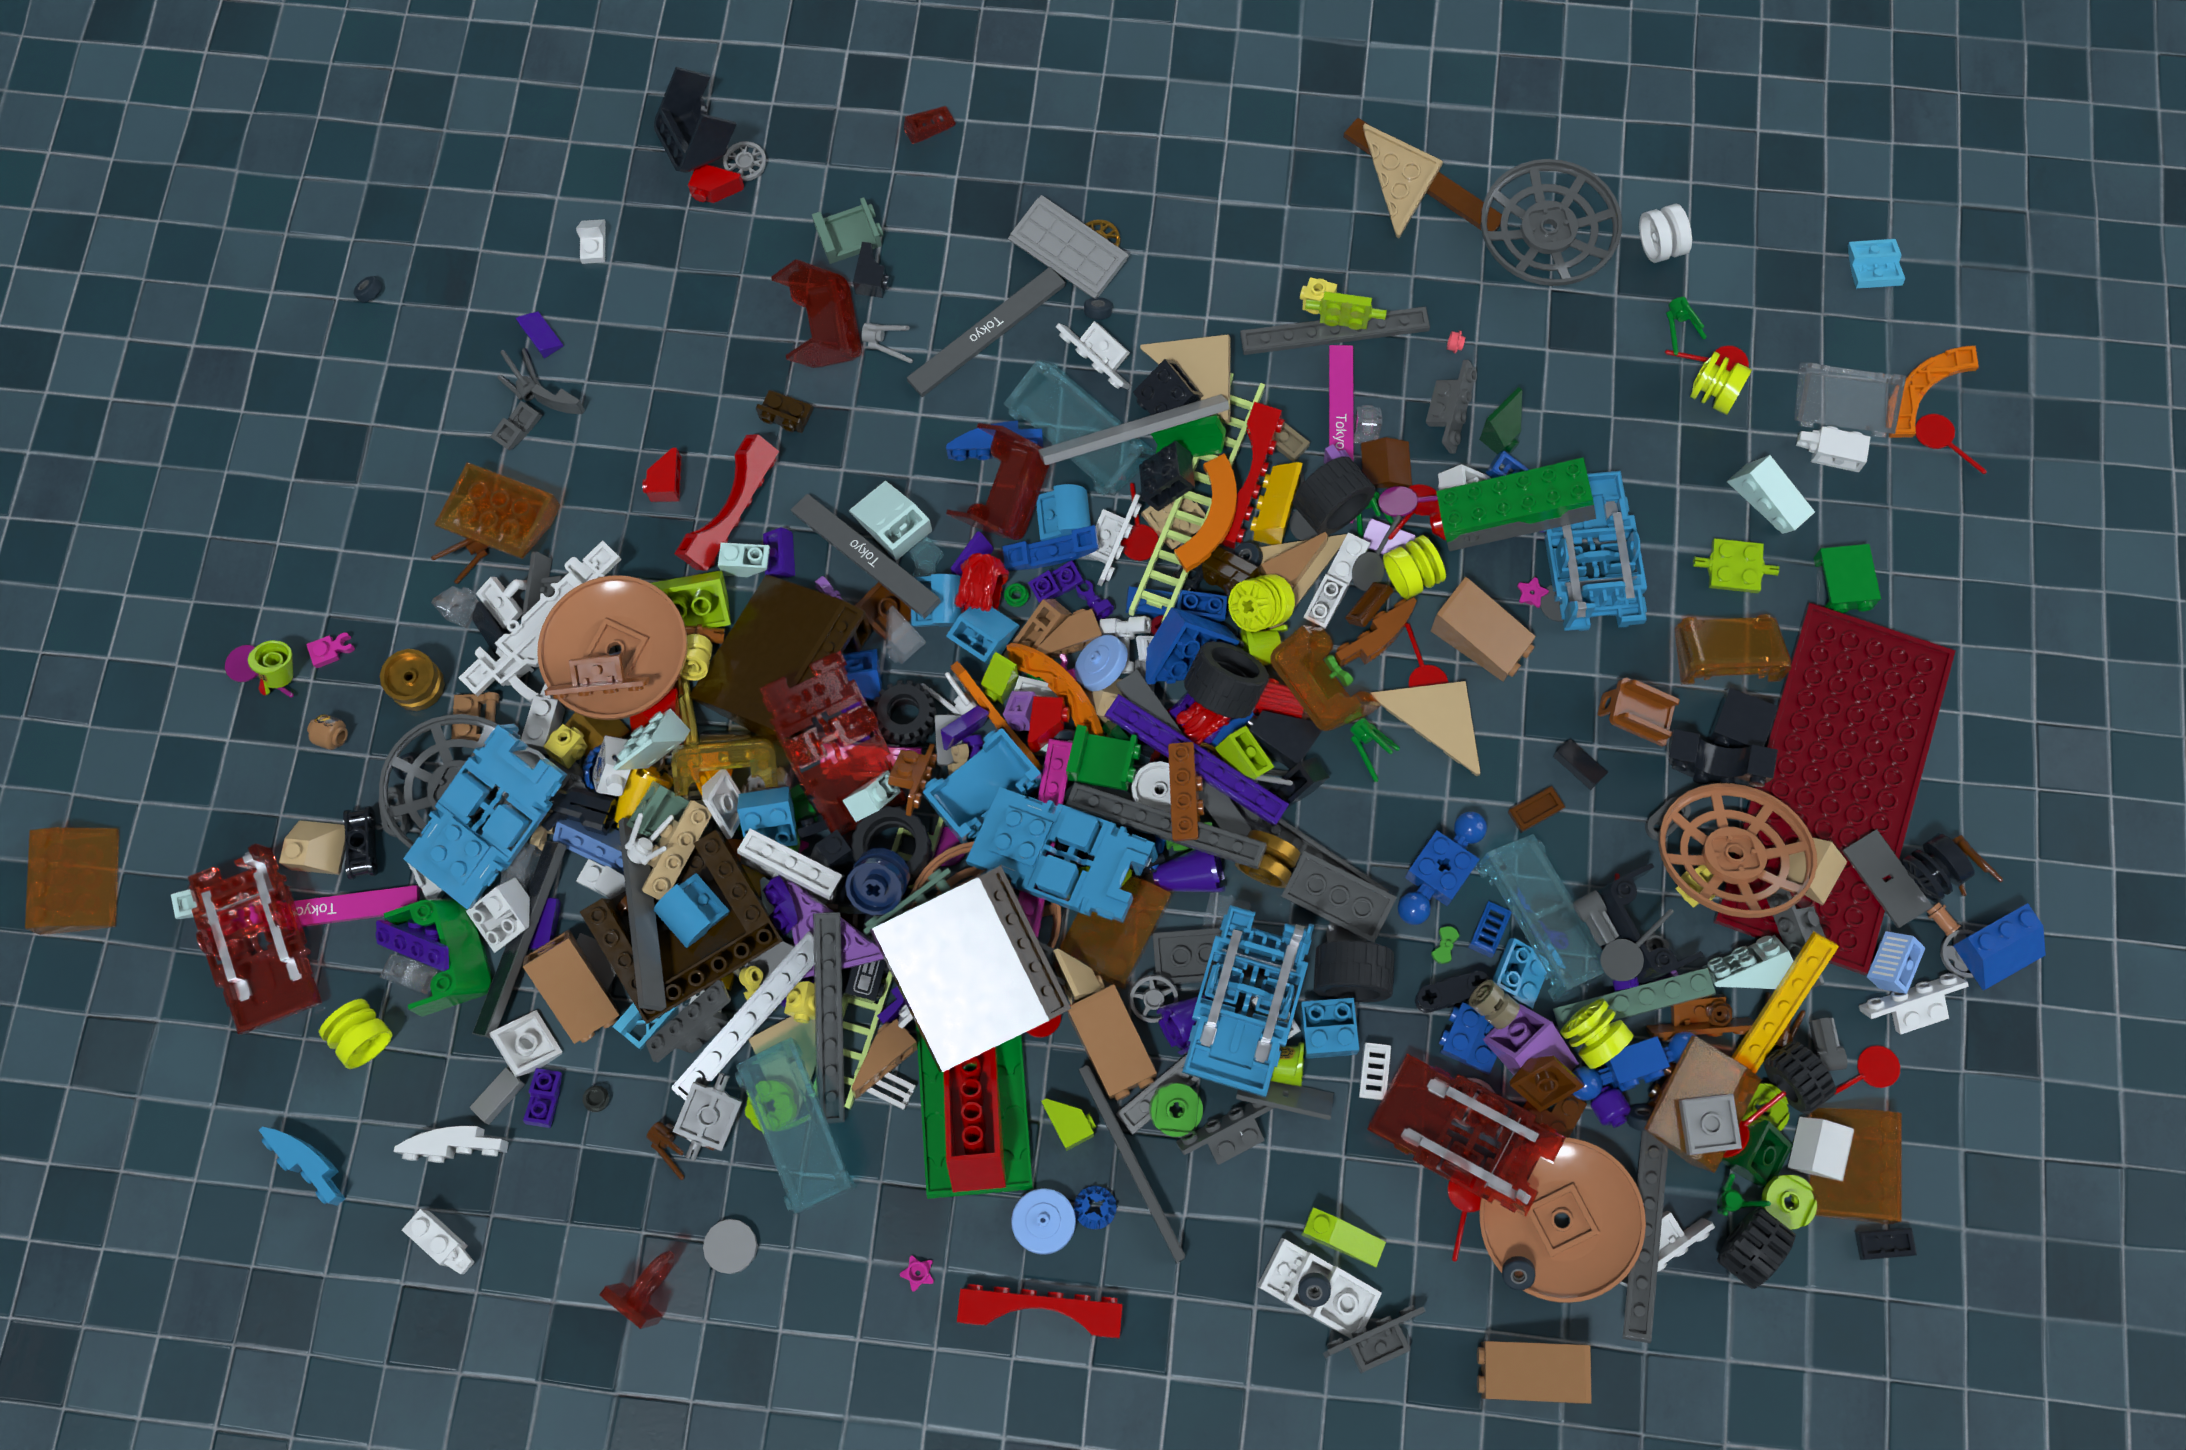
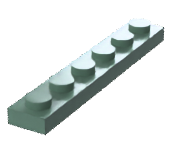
M1705 968L1554 1008L1553 1012L1560 1032L1562 1027L1578 1010L1601 998H1604L1608 1003L1607 1009H1613L1616 1013L1611 1021L1613 1022L1712 996L1716 992L1709 970Z

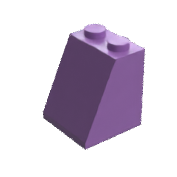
M1519 1004L1520 1009L1517 1016L1508 1026L1503 1029L1494 1028L1483 1039L1513 1075L1531 1058L1554 1055L1570 1071L1579 1064L1554 1024Z

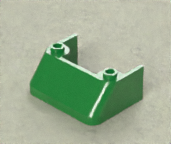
M455 899L421 900L384 913L385 919L395 925L406 923L411 918L421 926H429L435 923L440 943L449 948V969L436 974L431 980L430 988L433 996L408 1004V1009L421 1017L486 995L493 980L480 931L466 913L468 909Z

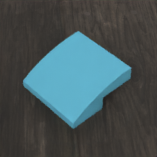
M1896 239L1848 243L1850 267L1856 289L1902 286L1904 284L1905 276L1899 263L1902 255Z

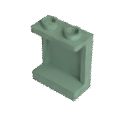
M864 197L860 198V206L826 218L822 217L821 212L812 214L815 228L829 264L858 255L862 242L871 243L873 249L882 246L880 237L883 236L879 223H874L873 218L876 215L872 204L867 205Z
M653 781L626 825L633 829L638 814L642 813L643 818L638 833L650 837L669 815H673V819L679 822L690 801ZM659 835L654 841L659 842L662 836Z

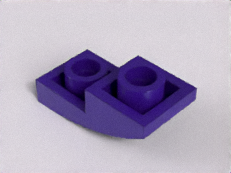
M1072 560L1053 572L1048 570L1028 582L1039 603L1043 599L1059 597L1075 589L1076 585L1080 586L1085 583Z
M778 875L771 879L762 891L767 901L775 908L769 916L775 927L786 936L796 926L797 914L792 897L785 883Z
M535 1069L529 1089L530 1100L523 1119L526 1125L551 1128L560 1091L561 1072Z

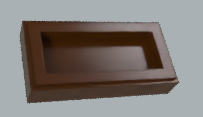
M1373 582L1345 619L1349 624L1365 627L1394 590L1390 585Z
M1551 786L1509 809L1508 814L1520 833H1523L1564 810L1565 806Z

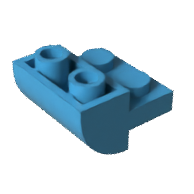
M1073 484L1054 486V491L1035 496L1041 541L1072 534L1071 530L1091 526L1087 490L1084 487Z
M931 574V576L914 577L937 595L941 603L925 619L911 609V626H953L959 615L964 612L963 607H956L954 604L961 576Z
M697 873L682 884H676L654 907L656 914L686 948L707 934L711 927L729 914L726 906Z
M1510 938L1492 980L1504 990V994L1507 993L1517 1003L1526 1008L1533 1009L1551 961L1535 953L1534 948L1516 938Z

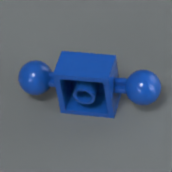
M1469 811L1458 816L1454 824L1456 836L1453 840L1436 830L1408 870L1405 878L1418 886L1419 889L1417 892L1405 894L1398 903V914L1405 923L1419 925L1425 922L1431 912L1429 902L1431 897H1434L1448 907L1480 859L1467 851L1466 847L1468 844H1475L1481 841L1487 832L1486 821L1479 813ZM1440 865L1446 867V869L1443 870V872L1439 870Z
M1679 1032L1670 1039L1668 1046L1662 1048L1658 1036L1627 1046L1615 1057L1603 1064V1069L1596 1071L1588 1066L1578 1067L1573 1070L1572 1073L1585 1086L1574 1092L1573 1095L1580 1100L1587 1101L1596 1098L1600 1094L1602 1087L1607 1084L1612 1089L1619 1088L1621 1092L1635 1088L1636 1085L1640 1084L1639 1081L1644 1080L1645 1084L1656 1081L1665 1075L1664 1071L1670 1067L1669 1063L1671 1062L1682 1066H1690L1697 1063L1702 1056L1703 1045L1700 1039L1693 1033Z

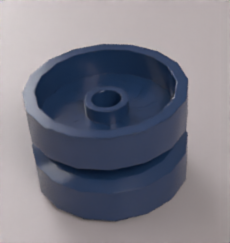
M885 848L868 850L859 857L847 877L845 885L847 896L857 909L870 915H884L893 911L900 903L910 880L909 868L904 859L894 851Z

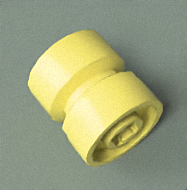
M700 634L687 635L686 661L680 676L687 680L696 681L707 675L713 649L712 643L708 638Z

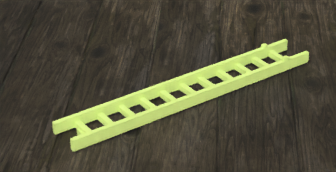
M1230 373V386L1233 381V373ZM1260 383L1253 402L1230 395V404L1249 410L1245 421L1230 417V423H1226L1217 415L1222 423L1241 429L1237 440L1228 437L1224 439V445L1233 448L1228 460L1231 467H1233L1247 433V421L1254 402H1260L1264 392L1265 384ZM1218 456L1193 457L1194 480L1211 485L1208 475L1196 472L1195 469L1200 459L1210 461ZM1189 491L1175 500L1129 608V615L1134 616L1141 598L1147 600L1146 604L1160 609H1162V606L1167 607L1162 622L1171 607H1175L1189 572L1186 573L1183 569L1180 578L1177 579L1153 569L1158 558L1181 565L1174 554L1162 550L1166 538L1184 544L1192 538L1170 530L1175 518L1202 527L1210 511L1211 498ZM1183 498L1209 506L1205 518L1178 510ZM1149 578L1175 586L1176 588L1171 600L1144 591Z
M940 816L934 835H929L933 852L931 861L933 860L945 824ZM899 828L891 851H894L904 861L908 862L912 855L899 852L904 835L912 838L914 836L908 830ZM890 970L887 978L881 979L884 989L878 1004H871L846 996L842 997V1021L848 1003L876 1011L870 1029L843 1021V1029L867 1036L862 1054L843 1048V1056L859 1060L854 1079L844 1076V1084L851 1087L875 1038L880 1023L877 1015L884 1010L894 980ZM816 1079L810 1097L813 1099H817ZM850 1088L844 1106L850 1110L855 1099L852 1088Z

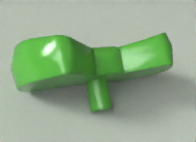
M1328 655L1324 661L1332 671L1329 677L1332 679L1337 676L1345 687L1351 685L1353 682L1352 676L1342 670L1337 664L1334 655Z
M1451 926L1439 929L1441 938L1439 947L1431 952L1432 958L1439 964H1447L1452 961L1451 950L1453 943L1459 939L1457 930Z

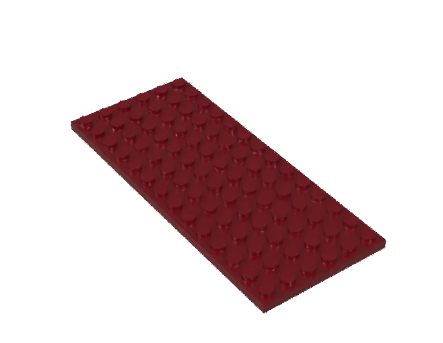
M1809 603L1805 610L1777 705L1778 709L1765 746L1778 750L1774 777L1770 782L1765 783L1764 787L1753 786V788L1770 794L1786 804L1800 817L1812 838L1832 842L1846 859L1847 863L1823 905L1804 895L1795 904L1796 909L1814 906L1825 937L1839 946L1829 961L1830 964L1865 976L1869 972L1885 910L1842 850L1877 829L1897 858H1900L1956 650ZM1749 800L1746 813L1756 817L1763 805ZM1772 812L1765 823L1778 833L1785 845L1796 843L1798 836L1791 826L1778 814ZM1743 822L1741 829L1747 830L1751 824ZM1760 830L1756 837L1762 842L1765 849L1776 848L1771 839ZM1734 852L1733 859H1741V857ZM1780 857L1767 859L1764 870L1777 876L1781 869ZM1890 875L1883 878L1885 883L1892 879ZM1759 878L1748 883L1753 894L1762 892L1772 885ZM1725 882L1723 892L1742 895L1737 884ZM1720 898L1719 904L1749 910L1745 902ZM1766 898L1757 901L1762 910L1770 909ZM1716 912L1713 922L1715 924L1758 939L1764 936L1775 935L1784 945L1773 915L1761 918H1743Z

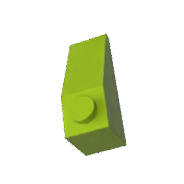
M1314 1207L1309 1213L1301 1234L1375 1268L1386 1244L1385 1241Z

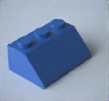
M877 649L841 654L809 707L823 708L829 704L840 703L841 699L866 697V700L870 701L874 700L875 697H880L879 692L882 689Z
M2028 903L1953 945L1983 991L2046 955L2043 924Z

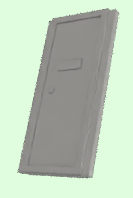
M1042 195L1034 202L1008 238L1009 241L1047 267H1051L1057 274L1094 299L1101 295L1129 257V254Z

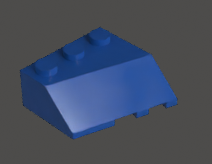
M1171 607L1147 647L1145 681L1147 684H1155L1156 681H1165L1167 684H1172L1176 681L1184 680L1201 645L1206 642L1215 641L1237 647L1240 640L1227 626Z

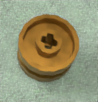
M405 649L397 651L388 657L380 672L381 686L386 694L406 710L420 711L427 709L435 704L443 693L445 682L442 672L426 654L419 650Z
M1258 830L1249 831L1248 838L1267 843L1260 867L1255 869L1236 862L1235 866L1245 875L1263 884L1277 888H1286L1291 877V872L1288 868L1296 866L1301 853L1292 844L1277 836Z

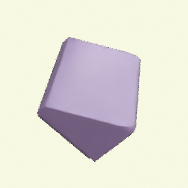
M1370 519L1363 536V540L1370 542L1368 549L1376 552L1390 525ZM1400 530L1392 540L1389 539L1380 554L1384 555L1397 547L1405 549L1406 543L1414 541L1416 536Z

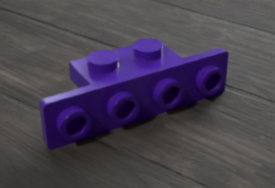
M412 918L400 925H395L382 919L376 921L378 945L441 971L449 969V948L440 943L436 925L421 926L414 922Z

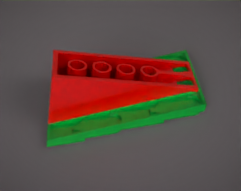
M916 1025L927 1199L1033 1190L1022 1035L1020 1034L946 1071L939 1072Z

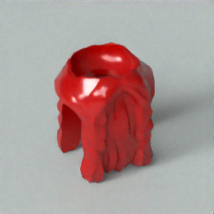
M972 554L960 565L962 576L954 604L956 607H963L964 611L969 607L971 609L981 608V611L989 612L991 607L998 610L1002 586L1008 580L1009 571L1000 559L990 554Z
M1194 702L1187 710L1180 712L1176 716V720L1172 717L1184 736L1197 745H1201L1208 736L1218 731L1220 727L1227 726L1231 720L1230 717L1213 713L1197 702Z

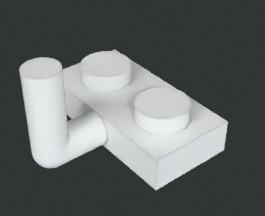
M490 577L476 593L503 629H507V623L510 620L517 621L523 613V610L512 596L518 589L526 590L527 580L515 579L505 589L497 577Z

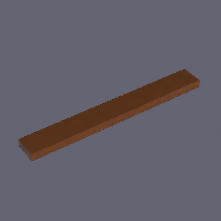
M1357 118L1344 132L1343 137L1371 156L1363 131V125L1367 123ZM1438 172L1426 193L1481 230V211L1484 202ZM1491 206L1487 217L1488 231H1497L1501 224L1502 214Z

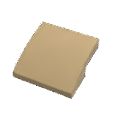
M1183 498L1178 510L1205 518V513L1197 502L1193 503L1192 500ZM1175 501L1160 511L1150 506L1141 513L1159 537ZM1175 518L1170 530L1190 537L1201 526ZM1166 538L1164 542L1171 550L1181 544V542Z

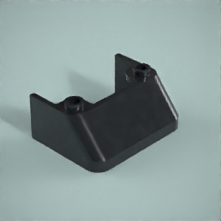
M675 67L656 114L654 130L675 170L687 173L721 159L727 153L729 141L737 124L734 121L706 115L707 106L702 96L710 79L709 75Z
M1652 863L1615 880L1597 891L1607 908L1606 913L1619 934L1615 940L1626 939L1636 943L1641 938L1624 906L1631 903L1637 896V887L1634 880L1654 868ZM1643 943L1639 948L1644 957V964L1641 972L1636 976L1639 986L1651 983L1674 970L1694 962L1704 956L1702 951L1678 962L1673 952L1669 949L1657 948L1649 952L1645 943ZM1607 944L1598 946L1601 952Z

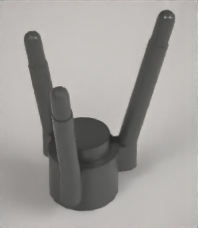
M523 348L522 353L531 378L522 376L506 352L501 350V355L518 379L516 381L517 386H513L501 375H498L497 378L515 393L519 400L530 401L535 397L531 390L536 384L540 386L541 384L536 378L527 350Z

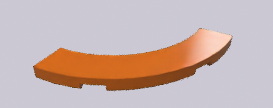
M1965 346L1947 350L1945 353L1927 359L1910 373L1897 391L1891 405L1888 423L1889 438L1914 437L1916 434V414L1919 403L1925 393L1936 383L1951 375L1976 371L1979 367L1976 346Z
M1225 453L1203 464L1212 488V503L1205 522L1189 541L1174 550V555L1186 573L1199 566L1211 556V553L1217 546L1224 541L1234 520L1237 504L1236 481Z
M1010 643L1006 646L1009 660L1017 664V670L1026 672L1035 678L1040 677L1048 683V687L1058 697L1064 698V701L1070 708L1071 717L1076 727L1077 724L1087 726L1089 734L1104 736L1099 718L1089 698L1076 680L1060 664L1034 648L1017 643Z
M958 661L951 665V670L966 690L971 693L977 704L989 712L988 718L998 730L1002 728L1034 766L1041 771L1043 767L1036 757L1006 723Z

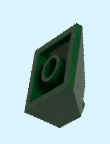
M1520 387L1486 419L1479 440L1496 454L1502 451L1512 453L1519 445L1517 440L1521 432L1522 389Z
M1767 1120L1748 1127L1750 1131L1749 1141L1739 1154L1728 1158L1719 1157L1731 1171L1763 1189L1773 1177L1778 1176L1793 1146Z

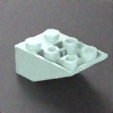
M884 481L849 510L895 561L932 532L929 518L911 500L887 481Z
M671 708L663 714L659 711L649 720V725L645 728L641 725L632 732V738L624 744L625 748L616 756L618 761L613 768L615 770L649 768L681 744L691 730Z
M1773 935L1761 937L1755 944L1748 947L1736 948L1732 951V954L1723 958H1713L1702 968H1708L1712 982L1716 987L1776 989L1794 961L1789 950Z

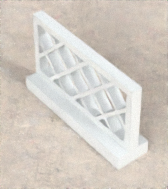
M749 829L737 849V853L741 855V864L771 879L779 875L783 882L791 880L821 903L834 904L837 886L842 879L841 874Z

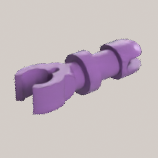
M821 576L815 581L817 584L815 587L819 592L842 599L839 591H834L825 577Z

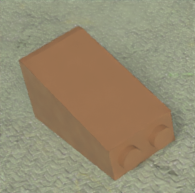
M1467 577L1463 579L1439 610L1431 628L1432 633L1503 682L1508 675L1513 677L1521 667L1518 662L1522 657L1527 659L1535 648L1532 643L1536 636Z
M569 929L524 957V970L574 1044L578 1041L582 1043L588 1041L595 1035L594 1031L603 1026L606 1029L617 1022L618 1019L616 1017L620 1016L618 1007Z
M1114 984L1070 1006L1071 1009L1067 1010L1068 1017L1109 1100L1114 1098L1117 1101L1122 1100L1131 1094L1130 1090L1138 1086L1140 1089H1143L1154 1083L1153 1078L1157 1077L1156 1070Z
M1484 1341L1481 1342V1347L1477 1348V1363L1481 1364L1482 1376H1477V1391L1482 1393V1399L1591 1404L1590 1345Z

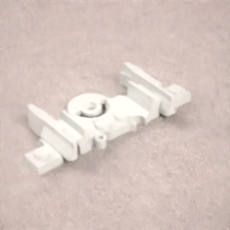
M604 541L600 542L583 559V563L576 557L570 558L565 563V569L569 573L558 583H551V586L555 589V594L552 597H546L541 593L540 600L522 617L521 624L516 620H510L507 623V629L511 634H504L495 642L497 646L496 653L501 658L495 661L486 651L479 647L475 651L478 659L458 678L476 696H479L495 680L503 687L505 685H512L520 695L532 704L533 697L540 694L528 688L520 678L530 671L532 673L534 671L531 666H539L537 655L538 640L547 615L566 593L589 580L605 577L622 559Z

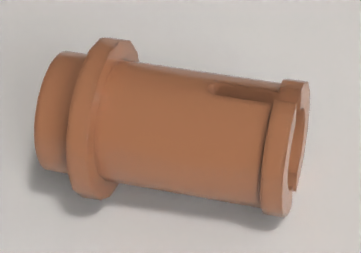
M1938 902L1926 912L1929 914L1928 918H1932L1944 931L1945 935L1949 936L1960 925L1945 909L1946 905H1941Z

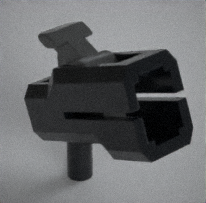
M571 774L570 778L573 784L566 791L559 789L555 796L549 799L553 803L548 811L550 816L541 826L549 832L559 820L570 819L580 822L587 831L606 836L612 825V821L607 820V818L614 819L617 801L614 798L590 792L587 790L586 784L580 775Z

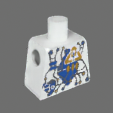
M611 736L604 737L592 772L596 792L613 796L622 795L631 769L615 770L613 767L616 761L613 760L612 756L618 755L625 748L624 744L628 741L627 739Z

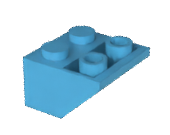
M969 607L959 615L946 637L983 662L990 664L995 652L1000 655L1003 653L1020 625L991 607L989 612L981 611V608L971 609Z
M789 786L738 794L737 811L744 838L749 829H752L786 847L798 845L794 807Z
M1354 998L1301 1002L1302 1039L1305 1043L1304 1059L1357 1055L1359 1052Z

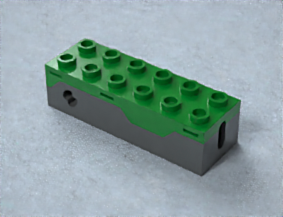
M1583 457L1436 491L1439 505L1429 517L1433 534L1447 541L1449 551L1593 520L1596 519Z

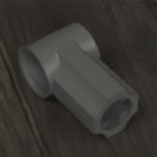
M1596 890L1572 902L1577 915L1583 923H1586L1598 946L1607 944L1619 936L1606 913L1607 908Z
M1821 1018L1810 1021L1809 1025L1815 1047L1813 1053L1822 1061L1828 1071L1846 1069L1847 1055L1843 1046L1839 1044L1834 1018Z

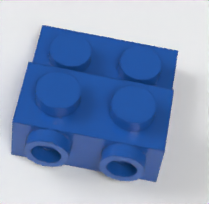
M1462 1002L1459 1008L1454 1006L1449 1021L1453 1023L1450 1030H1444L1440 1038L1439 1044L1442 1045L1440 1053L1489 1075L1497 1056L1483 1039L1495 1027L1485 1019V1016H1481L1470 1005Z

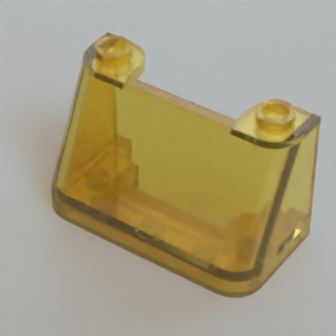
M766 736L684 742L672 751L671 765L675 796L688 795L689 786L693 782L700 783V771L750 767L751 778L760 777L764 781L765 787L778 786L775 748L772 740Z

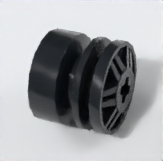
M1941 833L1936 834L1923 844L1924 852L1916 849L1911 853L1912 856L1908 855L1901 860L1902 865L1908 871V875L1915 881L1924 895L1936 903L1945 898L1944 894L1948 895L1953 892L1952 884L1959 887L1975 875V870L1965 853L1950 838Z

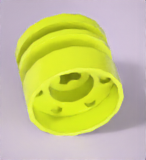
M1714 352L1698 373L1693 383L1690 397L1696 399L1700 390L1704 391L1706 394L1701 403H1706L1712 395L1716 397L1713 409L1727 415L1752 369L1737 363L1731 371H1728L1726 368L1729 358L1725 357L1722 365L1718 366L1715 363L1720 354Z
M1424 535L1416 537L1414 541L1407 542L1405 549L1397 547L1383 556L1387 575L1396 591L1404 599H1410L1422 593L1423 585L1427 588H1432L1435 583L1439 584L1445 581L1446 573L1440 555L1431 541Z
M1266 574L1244 580L1236 584L1231 590L1228 599L1229 612L1233 621L1240 628L1250 632H1257L1279 625L1289 619L1295 607L1294 593L1289 583L1276 574Z
M1604 998L1598 999L1578 1010L1560 1031L1565 1039L1571 1038L1569 1044L1572 1047L1585 1043L1578 1054L1590 1069H1595L1611 1060L1629 1044L1634 1036L1622 1020L1610 1023L1616 1013L1613 1009H1607L1609 1005Z
M364 999L353 1000L338 1008L324 1021L319 1030L320 1037L327 1041L329 1048L336 1049V1056L348 1069L358 1068L375 1058L385 1049L392 1038L391 1030L381 1019H375V1011L370 1009L369 1004Z

